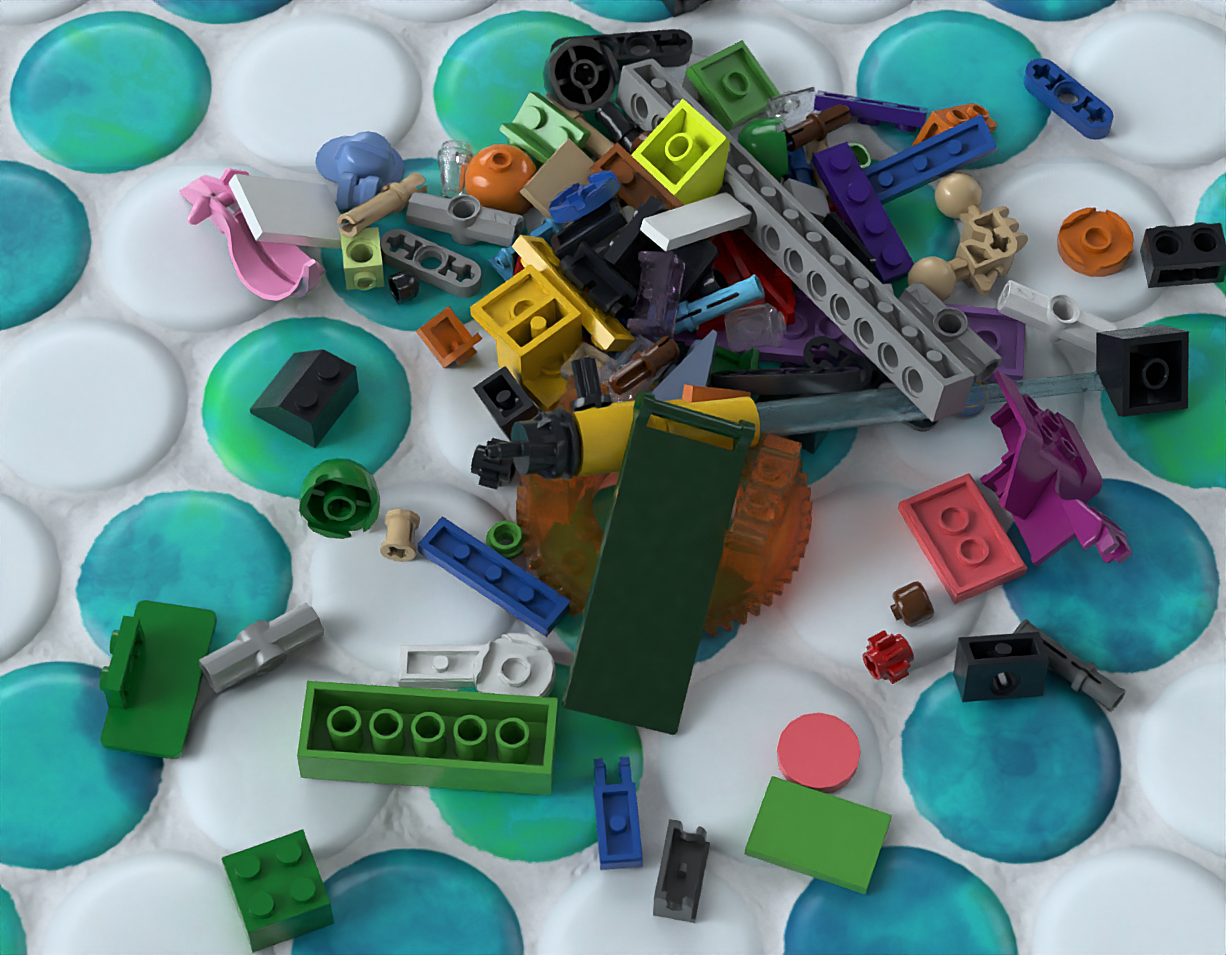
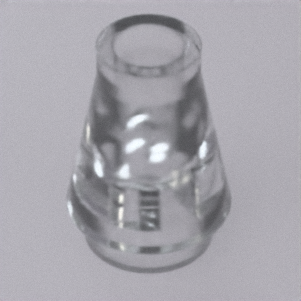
M458 140L446 141L437 152L441 195L445 198L452 199L455 196L464 194L465 172L469 161L474 157V154L471 152V146L466 142Z

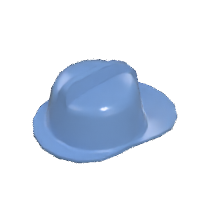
M370 131L359 132L354 136H341L331 139L317 152L315 161L318 172L325 179L338 184L340 176L344 171L355 173L359 179L366 178L369 175L381 177L383 188L389 183H398L402 178L404 170L401 156L391 147L386 138Z

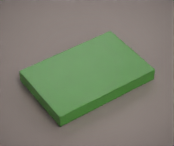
M771 776L744 854L866 895L892 815Z

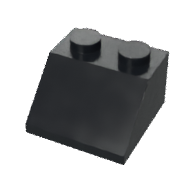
M1164 325L1096 332V371L1118 416L1125 417L1188 408L1189 331Z
M324 349L293 353L252 405L250 413L309 446L316 448L359 392L356 366Z

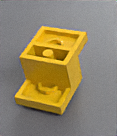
M531 264L470 306L471 316L496 340L498 367L501 369L506 366L528 397L542 411H554V409L560 408L577 396L571 361L581 359L582 357L595 358L599 379L608 373V364L582 339L581 313Z

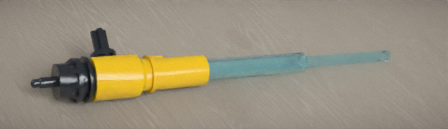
M582 357L581 359L571 361L578 397V399L570 403L573 416L564 408H556L554 411L539 412L532 420L515 422L512 427L511 442L487 446L485 448V455L488 459L513 458L515 467L521 475L538 474L547 480L560 479V477L564 480L572 479V477L620 472L633 421L635 401L612 403L611 396L601 392L595 358ZM1097 371L1014 381L1021 396L1028 394L1031 398L1105 390ZM998 383L971 386L965 406L1006 402L1007 400ZM898 387L754 403L753 399L749 396L688 403L684 399L664 401L737 423L740 420L754 423L755 434L749 447H755L761 438L929 419ZM653 415L648 420L647 427L733 450V438Z

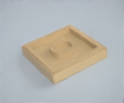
M568 138L519 192L546 218L552 220L553 218L548 211L550 210L551 201L574 183L583 184V186L589 184L590 182L587 178L593 174L590 167L595 163ZM569 222L563 223V227L565 228Z

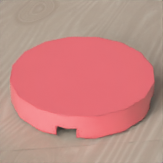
M812 713L802 715L791 721L783 730L777 747V760L779 770L787 781L817 791H823V793H831L847 785L856 774L861 751L858 737L847 723L833 715Z

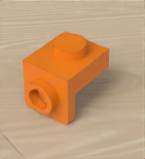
M449 306L416 331L443 368L454 360L458 366H461L477 353L473 346L482 340L479 333L473 337Z

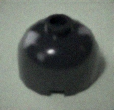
M589 37L569 39L557 46L545 61L543 70L544 86L550 97L566 109L580 112L597 110L603 104L609 102L613 97L611 95L615 90V86L618 85L620 78L618 62L612 51L604 44L601 45Z

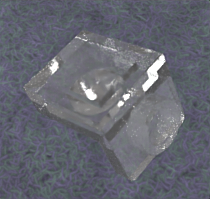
M769 303L736 309L723 314L729 350L732 353L771 345L774 348L783 347L781 336L786 335L785 319L782 312L777 313V309Z

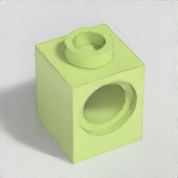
M365 228L353 237H346L340 232L346 290H370L374 287L385 286L379 228Z

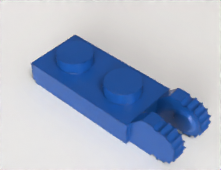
M629 756L620 757V762L618 763L621 784L606 785V764H604L603 758L594 759L595 786H593L600 870L643 867L636 785L632 783Z

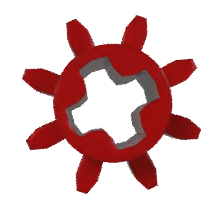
M883 630L867 639L870 645L866 647L868 651L863 653V661L873 678L876 680L882 678L886 680L889 678L890 682L894 684L909 675L907 669L911 667L909 663L914 660V654L908 641L901 634L895 636L893 634L888 635Z

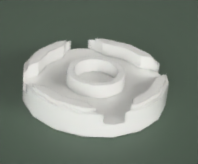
M509 633L501 635L502 638L496 639L493 642L491 640L483 645L475 658L473 679L477 692L538 697L549 696L554 688L556 666L548 652V648L541 641L527 634Z

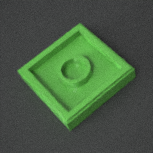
M743 40L690 66L685 72L727 132L779 106L784 100Z

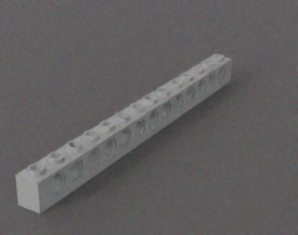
M653 58L623 66L615 103L644 132L654 131L682 99L689 103L730 140L723 184L715 195L727 192L752 212L749 224L739 228L932 422L963 412L975 374Z

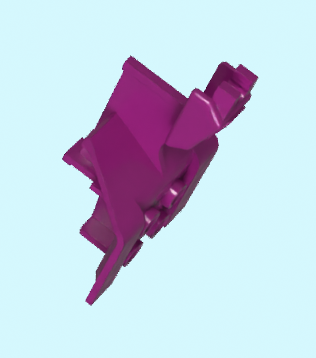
M997 370L993 375L1007 403L994 413L990 419L994 425L1001 429L1009 452L1001 457L1003 463L989 474L982 476L980 480L984 486L994 491L997 497L1000 498L998 504L1011 513L1032 555L1031 560L1033 564L1039 567L1076 537L1081 546L1086 550L1095 544L1105 563H1110L1114 559L1119 564L1132 555V551L1126 541L1127 535L1122 531L1123 529L1107 516L1086 504L1100 492L1103 480L1074 423L1059 412L1054 414L1049 409L1041 410L1028 394L1021 396L1013 380Z

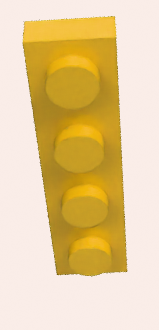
M520 235L512 245V248L521 256V264L525 268L530 264L534 266L581 313L582 326L592 335L590 338L594 345L605 352H628L636 339L611 314L606 316L603 310L587 296L590 291L588 287L580 290L568 277L562 275L563 269L559 266L561 261L556 256L552 247L542 237Z

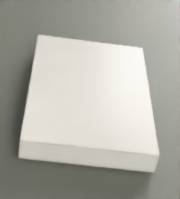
M235 174L229 181V185L256 241L342 249L339 227L344 226L345 222L337 225V219L341 214L326 184Z

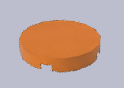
M1084 208L1073 212L1063 221L1057 237L1058 252L1064 263L1075 272L1092 277H1105L1117 273L1128 263L1133 251V232L1127 221L1117 213L1109 210L1102 212L1096 211V208Z

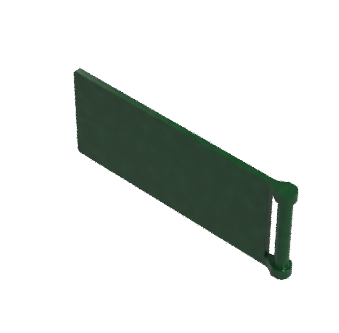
M640 391L637 394L633 407V421L561 703L563 708L671 735L677 733L746 454L755 434L754 423L740 420L737 423L657 400L654 394ZM653 415L733 438V450L647 427L650 416Z

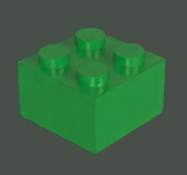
M303 829L221 858L226 879L252 952L334 924L331 903Z

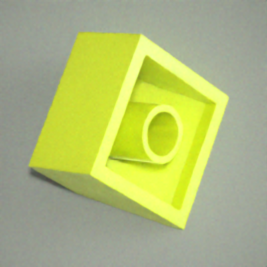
M682 99L631 156L684 205L714 196L722 187L730 140L689 103Z

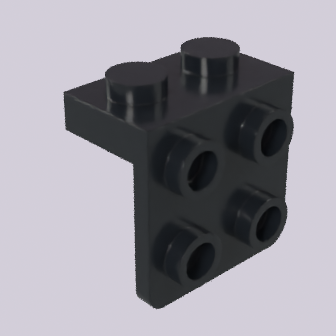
M651 195L645 203L635 210L632 220L623 232L612 239L608 251L603 257L621 274L670 310H676L717 260L720 251L706 238L664 251L640 230L644 218L669 211L661 201Z

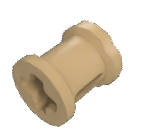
M403 509L387 511L385 516V524L387 525L386 539L381 543L380 553L385 558L393 561L403 562L414 559L416 556V546L413 542L415 530L418 529L420 524L419 515L413 511Z

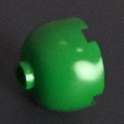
M771 117L752 121L744 126L738 135L737 141L781 184L782 175H788L785 132H777L776 128L777 125L783 123L782 118Z
M342 458L325 460L315 466L303 480L299 499V512L301 517L303 515L308 521V527L313 532L327 538L345 539L351 537V533L348 531H358L363 528V532H365L377 520L380 509L378 487L374 476L362 464L351 459Z

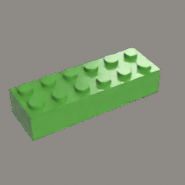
M307 681L297 752L301 778L552 796L558 730V698Z

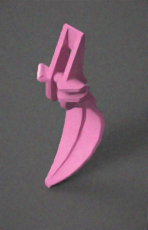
M227 168L220 179L204 174L179 190V193L193 205L187 218L189 224L197 225L206 218H209L222 234H226L229 255L237 275L249 291L263 299L278 301L290 295L294 297L305 296L319 285L320 276L326 272V269L314 258L311 259L296 245L255 240L229 185V181L235 174L249 175L248 172ZM229 206L234 211V214H231L226 207Z

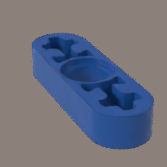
M1038 58L1028 63L1023 81L1028 92L1086 138L1097 140L1109 134L1113 121V112L1109 106L1052 61ZM1069 93L1074 95L1078 101L1074 104H1065L1059 100L1058 96Z

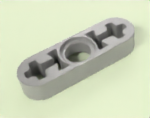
M393 229L382 236L380 241L381 256L384 263L401 272L408 271L414 273L419 280L460 298L472 297L481 289V269L475 261L406 230ZM400 245H404V249L399 248L396 252L391 251V247L397 249ZM428 257H435L442 262L438 268L432 270L423 268L420 263ZM466 274L471 275V279L466 278L463 282L458 281V277L464 278Z

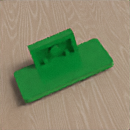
M142 600L137 604L133 617L123 615L120 629L114 630L111 635L109 650L110 654L113 655L109 667H103L99 682V689L104 691L108 704V711L100 737L101 744L105 749L173 760L182 756L203 677L199 660L209 654L217 623L214 611Z

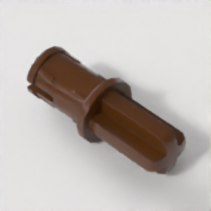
M837 104L819 114L810 113L806 116V120L790 128L783 129L781 132H785L786 145L790 142L793 143L787 146V150L794 152L814 140H825L828 133L850 123L852 119L850 109L847 105Z
M663 336L647 350L634 353L630 363L608 378V384L613 392L621 395L644 379H654L656 372L680 356V349L673 339L669 340V336Z

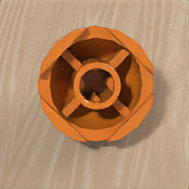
M492 144L481 149L469 161L464 177L465 194L476 197L479 200L480 206L524 215L533 205L519 191L537 172L536 165L528 154L516 146Z

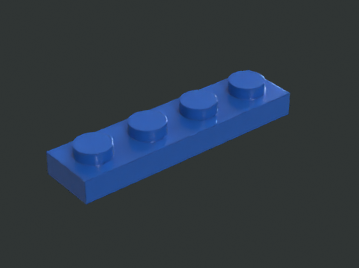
M982 114L869 166L863 169L881 204L884 205L949 173L997 152L998 148Z
M443 516L417 544L420 554L545 637L552 632L571 609V600Z

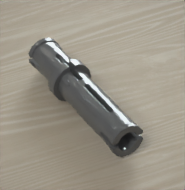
M1028 619L1023 620L1018 625L1014 633L1039 632L1049 658L1048 666L1071 682L1073 690L1078 693L1081 691L1085 692L1107 708L1106 710L1112 712L1118 706L1126 690L1120 688L1099 673L1097 665L1092 662L1085 663L1060 643L1031 624Z

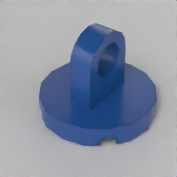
M613 171L594 173L587 178L590 182L589 184L583 186V184L574 183L559 193L551 201L550 210H548L556 224L576 221L610 200L621 187Z

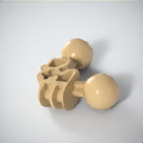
M963 172L949 173L940 180L935 188V202L937 208L946 217L956 220L961 219L965 225L960 239L961 243H959L955 258L947 262L944 259L931 256L921 258L916 262L908 273V286L914 282L917 284L922 282L936 297L944 302L952 295L956 288V283L963 280L969 289L975 287L979 295L987 297L992 291V285L996 278L1003 277L1008 273L1015 254L1026 245L1028 237L1025 233L1017 232L1019 223L1014 218H1007L1009 209L1006 206L997 207L983 213L979 207L982 203V190L979 182L973 176Z

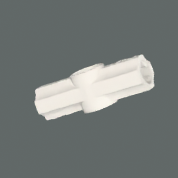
M1009 280L1004 286L996 308L999 313L1032 326L1037 336L1045 342L1055 343L1063 339L1096 353V332L1117 330L1113 323L1082 311L1076 300L1067 294L1060 293L1049 297L1012 280Z

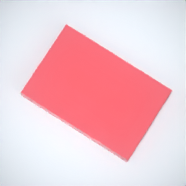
M970 473L899 502L898 510L954 604L1026 574L1027 566Z

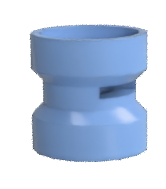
M343 171L338 184L337 208L350 211L353 207H357L381 193V177L369 175L366 178L359 179L355 173Z

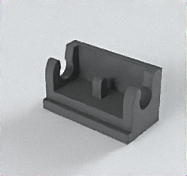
M669 819L654 894L653 916L695 923L710 848V842H706L707 832L703 827L699 826L696 833L691 834L683 831L681 821Z

